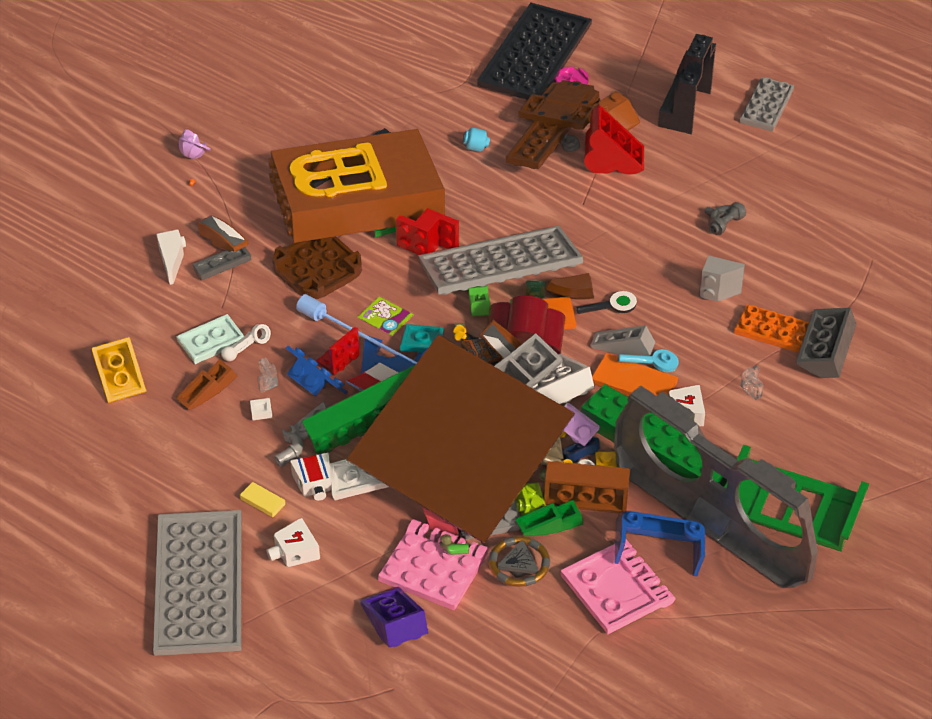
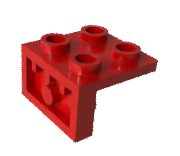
M353 327L335 342L328 351L316 360L317 366L325 368L331 375L335 376L338 372L344 370L351 361L357 359L360 355L358 328Z

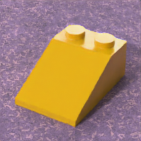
M130 337L92 348L93 357L108 403L146 392Z

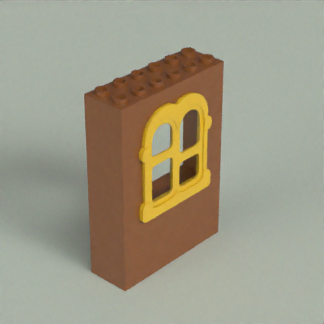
M418 129L272 150L271 158H268L269 168L272 169V173H269L270 183L273 184L277 203L280 204V212L283 215L284 224L287 225L288 236H292L294 243L396 227V218L399 215L416 221L427 208L445 215V188ZM369 171L372 181L344 186L339 176ZM331 177L334 187L314 189L309 183L312 180Z

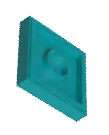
M406 324L400 344V351L423 353L425 349L429 348L438 334L443 337L444 328Z

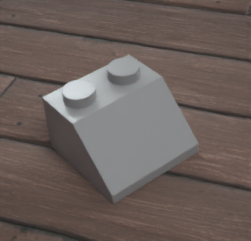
M708 255L702 270L700 298L718 302L741 294L745 264Z

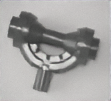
M733 202L731 205H723L716 209L706 207L705 213L710 215V221L708 222L710 232L715 235H721L725 232L726 224L732 219L738 221L746 216L744 205L739 202Z

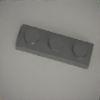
M245 247L236 252L226 250L194 263L193 270L201 280H205L250 261L251 254Z

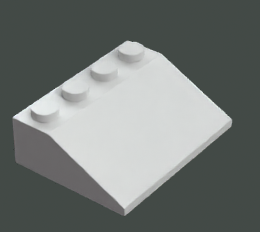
M559 354L563 359L562 364L532 387L559 404L570 402L572 398L585 395L588 391L595 388L590 367L563 354Z

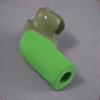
M445 534L441 536L440 546L449 554H469L468 543L455 544L452 541L451 535Z

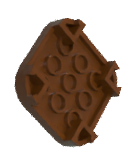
M336 236L296 242L284 249L279 245L273 255V270L300 296L307 294L315 299H319L360 276L362 272L361 254L358 251L353 252Z

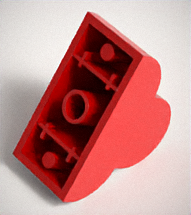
M600 104L591 111L590 128L585 134L584 163L587 169L598 174H608L615 170L628 175L642 172L644 170V145Z

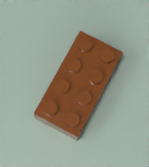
M548 461L545 477V504L547 506L554 503L555 507L574 500L580 510L611 513L626 511L630 469Z

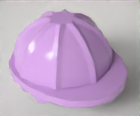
M185 129L181 137H179V149L185 157L196 159L201 157L205 151H211V148L207 147L206 143L200 144L198 135L188 129Z

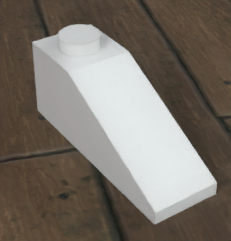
M179 230L157 234L158 248L169 284H174L184 256L183 247H186L184 236L180 237Z

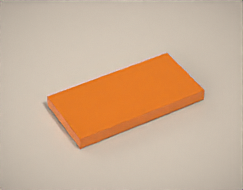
M609 353L605 354L592 376L595 385L602 387L606 384L626 396H629L639 386H643L656 396L661 392L668 395L669 391L674 390L678 383V377L638 363L618 362V356Z

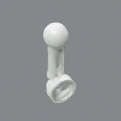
M264 324L255 325L251 332L249 331L242 339L232 346L225 347L221 353L222 358L228 362L233 361L238 353L253 342L266 343L271 334L269 327ZM258 329H261L262 335L258 339L257 331Z

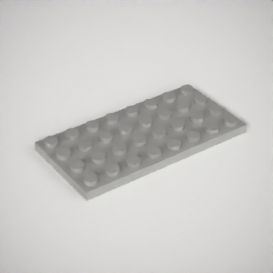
M560 226L418 255L419 263L437 293L444 295L457 290L464 291L471 287H483L494 282L501 283L508 279H519L531 274L538 275L541 272L556 271L559 268L574 267L577 264L583 263V256Z
M241 510L159 514L154 656L242 651Z

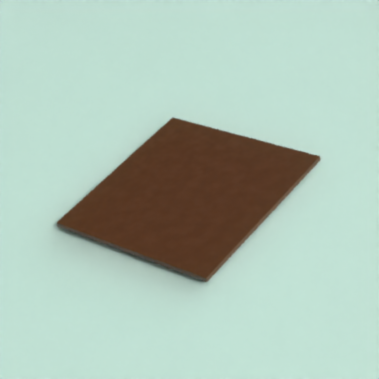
M438 334L347 457L346 461L485 544L575 413Z

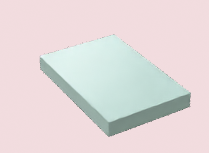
M226 314L176 337L178 343L193 363L197 364L222 353L225 347L232 346L242 339L244 335L229 315Z

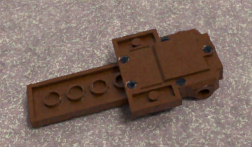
M562 80L561 82H552L545 89L542 96L532 94L518 111L519 118L535 121L508 153L506 163L531 169H540L571 128L584 130L588 125L591 111L596 107L593 105L600 101L599 91L594 90V86L582 84L580 81Z

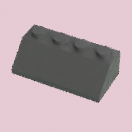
M851 308L814 309L796 361L797 365L820 378H840L856 328Z

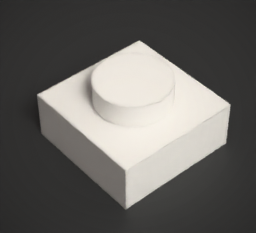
M270 398L250 400L253 420L272 418Z

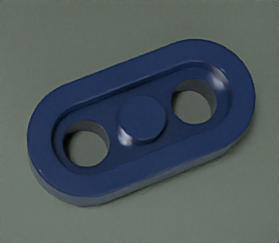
M592 437L585 446L581 443H574L565 447L562 450L564 460L570 459L575 463L582 457L595 454L601 447L599 438Z

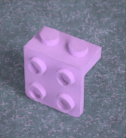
M567 402L564 407L573 411L575 415L564 431L570 435L574 442L585 446L599 430L600 426Z

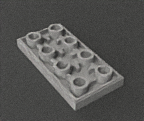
M761 77L740 118V123L773 132L794 91V85Z

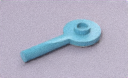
M664 349L655 351L653 356L618 355V362L653 364L655 368L663 372H673L679 364L677 356L671 351Z

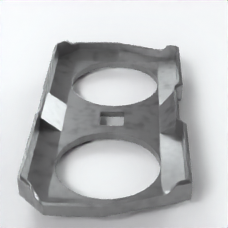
M639 386L629 395L627 404L616 420L614 449L617 456L616 463L618 467L630 469L629 480L684 519L701 523L705 528V533L782 588H795L808 583L814 575L818 549L809 500L795 490L796 481L763 459L757 463L749 458L738 461L706 439L699 425L694 422L695 413L677 402L673 397L668 396L664 392L656 396L643 386ZM647 413L655 414L686 436L690 443L698 448L702 459V473L699 478L689 479L671 471L656 457L648 445L643 431V419ZM714 471L727 479V489L713 480ZM750 479L794 509L795 515L799 518L802 527V541L800 545L794 547L780 545L767 538L753 525L740 502L739 486L742 481Z

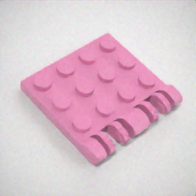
M413 519L405 535L378 575V581L395 588L400 587L405 592L455 611L489 553V547L484 545L478 547V543L472 542L469 547V554L451 555L441 548V536L445 534L451 535L452 541L455 544H466L467 540L461 537L458 541L457 535L447 531H443L440 535L441 529L435 528L431 533L430 539H427L425 536L428 533L429 525L425 523L422 525V522Z
M627 539L619 564L614 563L615 544L561 570V577L607 634L661 607L665 608L675 601V597L668 591L665 585L652 590L661 581L655 576V573L648 564L643 563L642 557L638 556L632 559L637 552L632 548Z

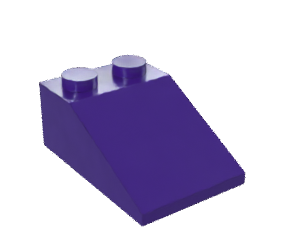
M400 587L360 600L361 606L377 634L388 647H397L403 642L419 639L422 635L428 634L424 610Z

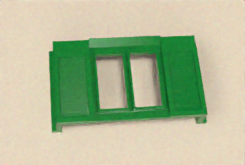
M743 445L737 460L750 459L751 447ZM775 467L796 481L795 490L799 493L803 489L823 496L813 521L816 544L842 552L845 541L850 537L870 483L861 481L858 491L855 492ZM750 479L741 482L739 498L743 510L751 522L802 538V527L789 523L794 509L788 506L782 520L761 514L769 492Z

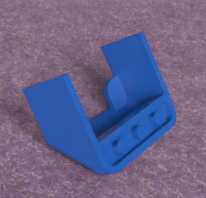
M622 511L618 514L615 535V564H619L626 543V532L692 542L693 576H698L705 558V528L701 523L634 511Z

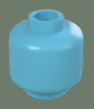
M471 127L468 131H465L463 144H465L466 149L482 152L485 147L488 148L490 137H487L485 130Z

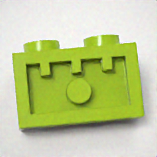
M539 482L527 483L516 498L517 510L521 512L522 516L546 506Z

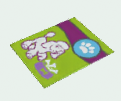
M378 297L358 318L393 336L414 314Z

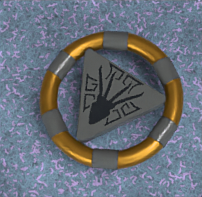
M515 536L503 539L497 543L490 552L488 563L492 574L502 583L515 587H526L536 584L544 578L550 567V557L546 548L538 541L528 537ZM517 544V545L498 563V567H497V564H496V563H497V558H498L499 552H500L502 549H504L505 547H509V546H512V545ZM526 545L540 553L542 563L539 571ZM500 570L511 571V573L516 577H523L527 573L535 575L524 579H514L502 573Z

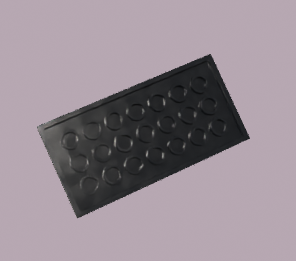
M530 2L477 79V86L526 100L532 94L542 96L545 89L558 77L559 71L564 68L591 26L592 19Z

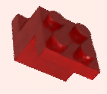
M429 208L416 221L399 215L396 218L397 246L417 255L435 252L439 246L446 249L459 247V221Z

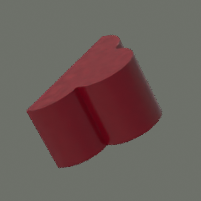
M523 295L513 297L510 303L498 302L490 306L487 325L492 320H495L522 343L526 342L536 333L558 355L561 354L566 317L562 312L548 308L546 301L538 297Z

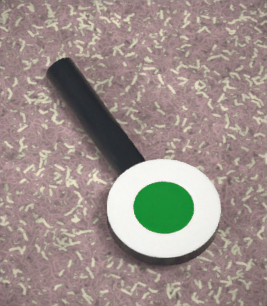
M620 291L613 294L610 301L578 306L576 310L577 314L612 308L619 313H628L635 309L637 300L632 293Z

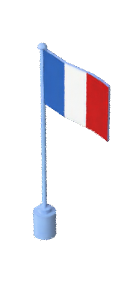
M304 294L298 300L297 311L313 320L318 321L326 317L348 330L352 329L351 326L326 314V305L315 298ZM358 331L359 336L396 356L378 363L361 375L346 380V382L363 391L417 364V362Z

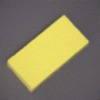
M254 482L240 494L242 501L272 518L285 505L284 499Z

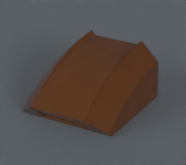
M589 273L552 279L546 288L547 292L560 297L580 300L594 299Z

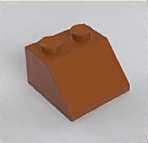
M617 91L593 105L598 106L600 104L628 131L640 124V120L629 99Z

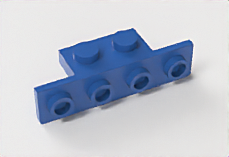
M290 346L286 347L288 351L298 358L287 372V375L314 396L318 395L327 382H330L346 395L348 391L343 388L345 385L336 377L332 380L330 372L323 367L318 369L316 367L318 363L310 357L308 359L304 358L305 353L298 347L292 349Z

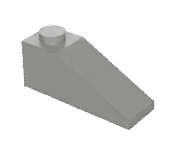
M644 325L596 332L590 346L593 349L615 354L648 356L652 352L655 340L647 326Z

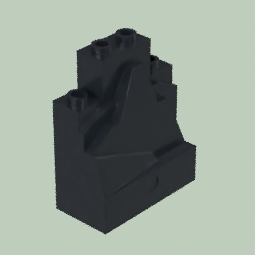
M700 34L695 35L689 49L686 50L673 84L659 110L658 127L692 135L696 92L711 94L716 51V43H712L713 37Z

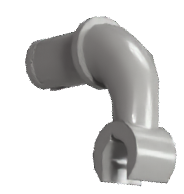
M289 425L291 433L285 432L284 429L282 430L284 440L289 443L292 442V445L290 444L286 450L274 456L276 463L280 467L293 459H298L304 447L302 439L297 435L296 428L292 425Z

